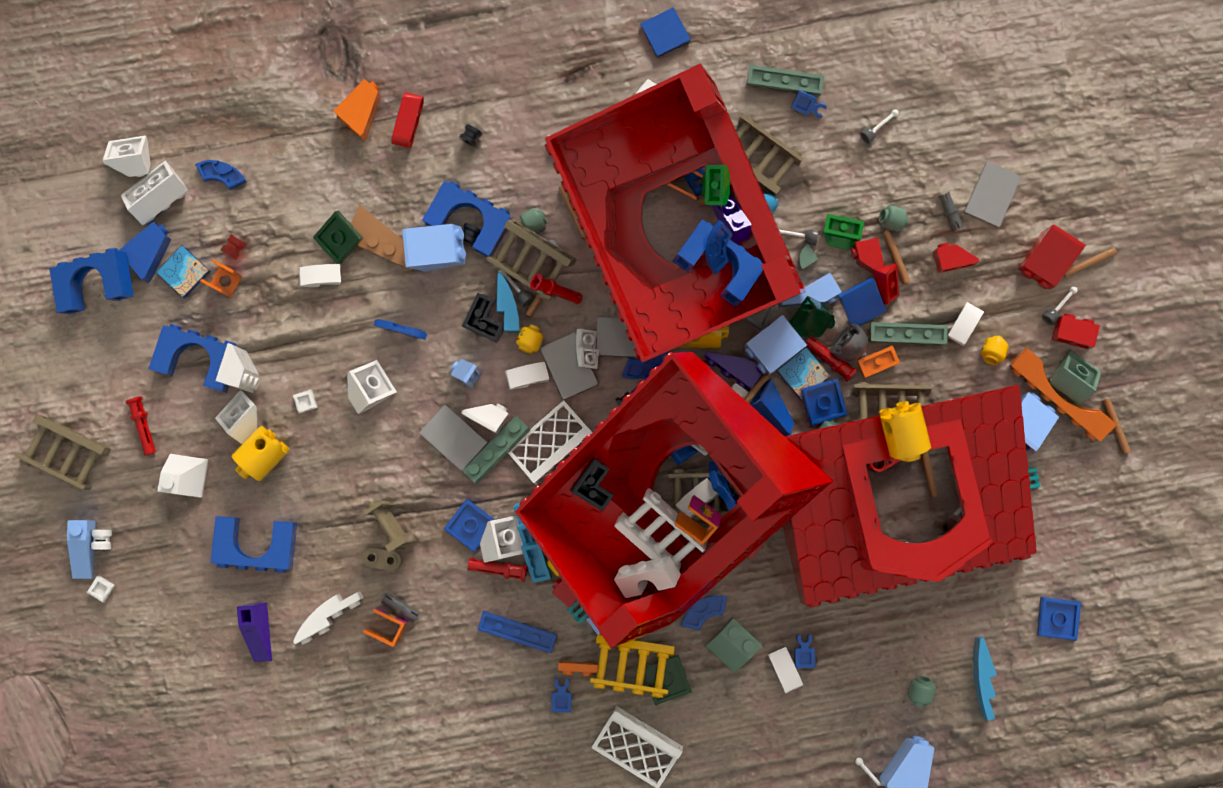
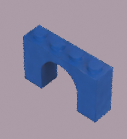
M444 181L422 221L427 226L446 225L454 211L462 207H472L478 210L484 218L483 228L472 247L474 251L487 258L488 256H493L507 231V228L504 227L507 220H512L510 212L501 207L500 209L493 207L494 204L487 199L482 201L476 198L477 195L470 190L465 192L459 189L460 186L453 181H450V183Z
M702 219L672 261L686 272H689L700 256L705 253L706 243L714 226ZM729 239L726 254L732 265L733 274L720 296L734 307H737L763 271L761 266L763 263L759 258L753 257L746 252L744 247L735 244Z
M109 248L105 250V253H92L87 258H74L73 262L57 263L56 267L49 268L57 313L70 315L85 310L82 282L87 273L93 269H96L102 277L106 300L121 301L134 297L126 252L118 251L117 248Z
M170 324V327L163 325L148 369L173 377L180 354L190 346L201 345L210 356V367L203 386L227 393L229 386L217 382L216 378L227 344L229 343L234 346L236 344L226 340L224 344L217 342L218 338L207 335L206 338L200 337L199 332L190 329L187 333L181 331L182 327Z
M215 517L211 563L217 564L218 568H229V565H236V569L248 570V566L255 567L256 571H267V568H275L274 572L286 573L287 570L293 569L297 523L274 521L270 548L261 557L252 558L244 554L238 544L240 518Z

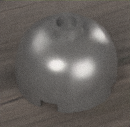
M855 323L851 324L853 327L850 329L844 328L833 340L832 343L835 345L833 349L830 347V352L842 361L851 362L863 358L866 354L868 345L867 335Z

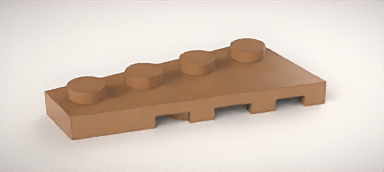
M359 205L351 222L353 227L364 237L357 246L413 272L414 269L406 267L403 239Z

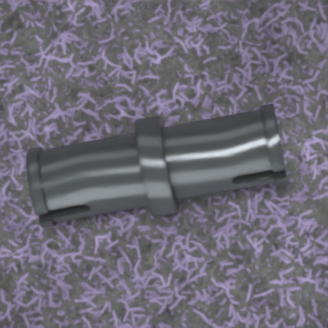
M950 192L938 196L945 211L943 214L947 216L952 231L964 227L957 212L959 209L955 207Z
M388 592L381 601V603L394 610L395 614L404 616L412 621V623L415 622L420 612L405 604L406 601H400Z

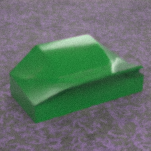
M706 165L702 184V196L705 198V205L727 204L730 196V173L727 165Z
M827 214L823 234L826 236L828 246L848 250L855 242L861 240L864 221Z

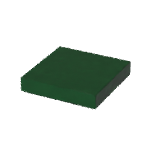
M339 210L335 211L313 236L316 242L337 264H342L364 239Z
M679 655L666 659L662 689L669 691L668 695H663V698L652 697L655 705L692 692ZM658 662L645 667V678L648 687L655 688Z

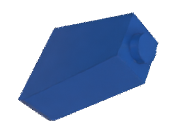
M152 222L118 250L126 252L128 264L147 283L152 280L171 241L167 235L169 231L162 224L158 225L155 222Z
M770 379L766 381L750 402V405L778 429L783 436H789L792 433L791 430L794 422L774 382Z

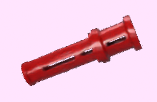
M539 273L534 274L531 278L530 288L534 291H542L547 296L555 295L574 304H579L582 301V298H579L582 297L580 292L558 285L554 279H546Z
M812 335L805 342L806 347L832 367L833 372H837L844 377L845 382H848L858 370L856 367L853 368L845 361L836 358L828 348L818 342Z
M140 396L126 400L125 403L129 406L131 412L130 419L135 422L144 456H147L157 451L155 450L146 420L148 413L144 410L143 397Z
M469 558V571L502 575L505 579L516 578L521 579L522 582L526 580L527 564L521 566L511 562L504 564L491 561L484 563V560Z

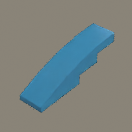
M519 503L513 506L514 510L516 511L520 507ZM517 516L519 522L517 528L523 543L521 549L533 583L551 579V570L547 565L548 558Z
M978 636L975 637L973 656L974 681L982 717L989 721L995 719L989 699L996 697L990 678L997 676L985 639Z

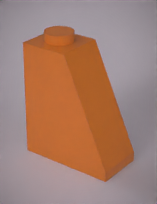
M363 79L333 111L363 141L367 139L381 99V95L378 92L379 87L373 81L369 83L366 79Z

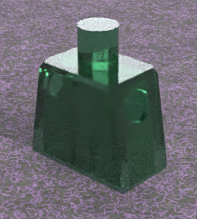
M807 296L789 323L800 337H821L827 328L832 329L835 326L834 314L825 304Z

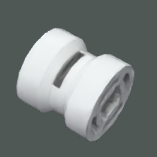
M92 530L93 542L91 543V549H111L109 541L112 536V530Z

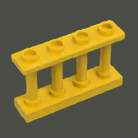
M597 635L596 644L599 645L601 651L596 679L590 678V683L593 684L594 688L605 689V686H611L613 691L624 692V689H630L633 694L644 695V692L652 693V697L663 698V695H668L669 690L662 689L666 659L674 655V646L636 640L617 646L620 656L616 682L604 680L608 650H611L602 635ZM630 650H636L639 654L635 685L624 683L627 655L630 653ZM649 653H656L657 657H659L655 688L643 686L646 660Z

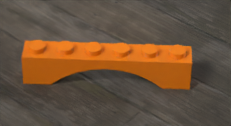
M1027 347L1010 363L1013 367L1011 369L1012 372L1018 377L1023 375L1027 379L1026 383L1032 389L1038 388L1042 391L1041 396L1046 401L1050 402L1052 400L1056 403L1057 406L1055 408L1063 415L1066 413L1072 417L1070 421L1078 428L1083 426L1087 430L1085 434L1093 441L1097 438L1101 442L1116 427L1117 424L1100 409L1080 407L1059 396L1047 380L1042 360Z

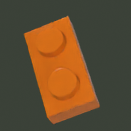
M893 345L856 361L863 378L900 363Z
M559 661L558 671H562V674L574 675V672H582L583 676H593V673H597L598 663Z

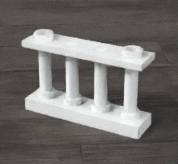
M650 488L647 489L643 497L645 503L631 516H627L623 512L614 525L652 560L657 557L670 556L679 571L682 565L680 561L695 547L701 552L705 551L708 542L707 540L702 546L676 527L674 523L678 513L663 501L657 492H653ZM650 508H653L660 516L646 529H642L636 522ZM666 521L675 528L660 543L654 541L650 536ZM682 534L690 542L676 555H671L665 548Z

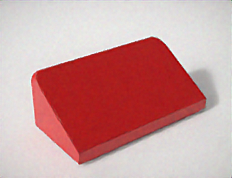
M892 264L875 269V282L883 304L887 305L899 296L898 265Z

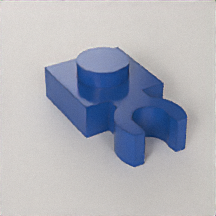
M799 90L791 105V109L807 116L812 111L816 117L822 118L823 115L817 110L820 107L826 109L827 105L823 102L815 103V96Z
M797 634L796 639L800 644V648H794L796 668H815V648H809L812 642L811 634H807L808 639L805 642H802L801 634Z
M555 678L554 684L558 691H552V712H571L572 692H566L569 686V678H566V683L563 686L559 685L558 678Z

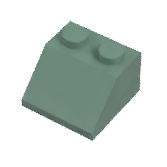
M1069 350L1053 372L1049 383L1056 390L1067 395L1071 401L1082 405L1096 391L1102 372L1072 350Z
M731 617L706 644V647L735 673L762 647V644Z

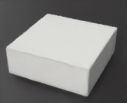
M312 390L293 395L298 414L318 408Z
M97 576L87 593L105 603L114 590L115 585L103 577Z

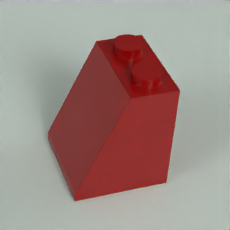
M1053 224L1041 232L1018 270L1022 272L1021 274L1024 277L1037 281L1041 288L1050 290L1056 287L1086 245Z

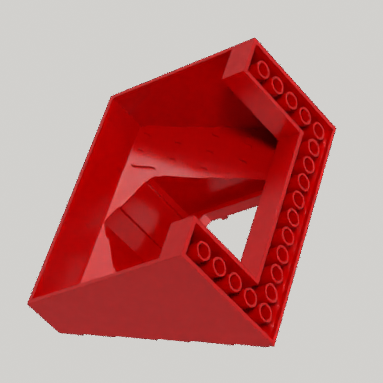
M701 63L545 138L547 143L545 144V149L549 156H553L555 161L553 167L556 173H560L563 179L561 181L562 188L565 193L568 192L570 195L569 204L573 211H577L579 216L577 222L581 230L584 229L587 237H585L586 243L589 248H593L595 253L593 259L597 267L600 266L603 274H601L602 280L605 285L610 287V298L614 304L617 303L620 310L617 312L619 319L622 323L625 322L627 330H625L626 335L630 341L633 340L636 347L634 348V353L638 360L641 359L642 362L648 361L806 292L715 81ZM706 165L728 166L730 194L752 224L749 239L739 242L737 245L744 247L746 252L753 257L759 258L763 263L761 265L763 271L737 307H734L720 296L732 278L733 270L730 261L715 275L709 269L706 255L703 254L691 270L686 272L680 266L666 261L654 250L646 237L643 227L642 210L647 193L703 167L706 168Z
M671 352L663 358L664 362L660 366L653 368L649 372L650 376L646 380L639 382L635 386L636 390L632 394L625 396L622 399V404L611 410L608 414L609 417L597 424L596 430L583 438V443L579 447L574 448L569 453L570 456L566 460L561 461L556 466L557 469L544 478L545 481L532 490V494L519 503L520 507L515 511L611 649L673 624L833 482L826 473L808 459L802 451L784 437L778 429L760 415L755 408L736 393L693 352ZM701 445L741 497L737 500L738 504L721 518L719 527L708 539L705 551L701 552L695 547L680 561L682 564L679 571L681 575L675 587L658 591L656 586L648 581L642 595L625 598L614 581L618 570L624 565L630 566L652 559L614 525L623 512L627 516H631L645 503L643 497L647 489L650 488L653 491L659 469L670 455L686 446ZM592 457L599 459L610 468L599 484L614 494L603 512L570 491V488ZM650 508L636 524L642 529H646L660 514L653 508ZM666 521L650 536L654 541L660 543L675 528ZM681 534L665 550L671 555H676L688 544L687 539Z
M1019 384L921 406L931 444L929 450L947 447L963 516L951 530L941 537L928 542L904 543L882 534L866 464L892 459L889 454L880 415L784 436L833 480L828 487L783 525L798 594L802 604L809 606V608L821 605L820 602L822 601L834 603L840 601V597L852 599L859 597V593L862 592L869 595L878 593L880 588L892 590L896 589L898 584L905 586L917 584L916 580L939 582L946 577L954 576L956 571L968 573L974 571L973 567L981 569L993 567L992 563L1008 564L1012 562V559H1030L1031 554L1037 553Z

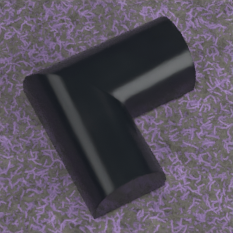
M478 292L462 327L497 343L503 334L504 325L488 318L496 300Z
M592 457L570 488V491L603 512L614 496L613 493L599 485L610 468L599 459Z

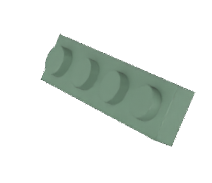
M750 65L747 85L797 93L801 90L811 95L821 96L824 75Z
M871 322L869 342L947 345L948 325Z
M515 416L462 471L477 485L531 429Z

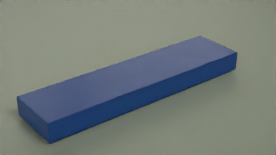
M483 611L477 629L552 653L557 637L556 633Z

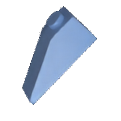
M831 273L806 286L805 293L780 303L779 306L780 308L823 305L827 302L830 305L839 299L838 295L842 291Z
M460 359L459 362L456 361L450 370L452 371V377L470 388H473L482 374L476 365Z
M68 520L67 545L73 579H93L95 549H91V543L93 542L91 533L92 530H95V520Z

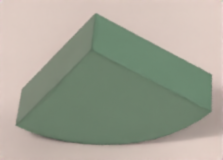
M809 244L802 249L799 256L801 270L818 261Z

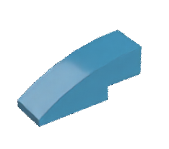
M498 273L497 313L504 314L505 333H519L520 319L515 298L502 273Z

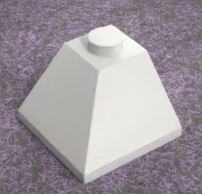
M140 136L109 141L103 157V163L128 177H142L148 174L151 163L147 137Z
M377 360L347 373L348 399L358 414L373 408L397 392Z
M240 389L215 419L228 435L243 444L257 429V406Z
M498 403L496 406L489 404L462 411L464 416L496 434L500 433L509 417V414L506 412L507 408Z
M170 454L160 473L157 491L203 497L209 459Z
M517 516L488 521L480 542L484 563L523 554L521 549L523 543L517 528L519 525Z

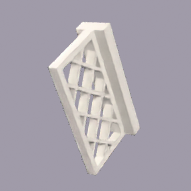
M563 400L533 426L508 454L530 480L538 486L548 474L557 469L556 466L561 461L566 460L570 456L569 453L574 448L579 447L583 443V438L593 432ZM565 407L568 411V419H557L558 412ZM547 421L554 422L553 432L543 431V425ZM557 422H568L567 433L556 432ZM570 423H579L582 429L578 433H570ZM532 434H540L539 445L529 444V437ZM543 435H553L552 445H542ZM556 435L566 436V443L563 446L555 445ZM517 447H525L524 457H516L512 451ZM528 447L538 448V458L527 457ZM541 448H552L551 456L549 458H541ZM527 460L537 461V468L532 473L526 469Z
M617 705L591 747L655 788H660L674 763L683 752V746ZM612 721L620 725L621 732L611 734L609 726ZM633 733L637 735L638 742L627 744L625 734ZM622 735L625 745L614 747L612 737ZM609 738L611 748L603 749L598 746L601 740ZM648 743L653 745L655 752L644 755L642 745ZM639 746L641 755L631 757L629 748ZM626 749L628 758L622 760L617 758L615 751ZM667 754L672 759L670 763L661 765L659 755ZM656 756L658 766L648 768L645 758ZM643 759L645 769H635L632 761ZM659 769L661 777L656 782L650 778L649 771Z

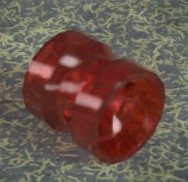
M230 234L227 244L223 245L220 250L237 260L240 256L239 252L247 244Z

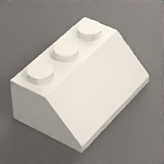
M165 160L125 191L121 197L127 210L144 225L153 221L161 211L167 210L176 199H181L188 189Z
M228 343L216 381L253 393L254 389L256 390L259 386V374L247 351Z

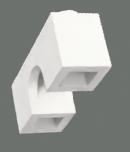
M666 556L657 557L646 562L641 561L630 566L624 565L618 570L614 581L624 597L629 598L642 595L648 581L652 582L658 591L675 587L681 574L672 558Z

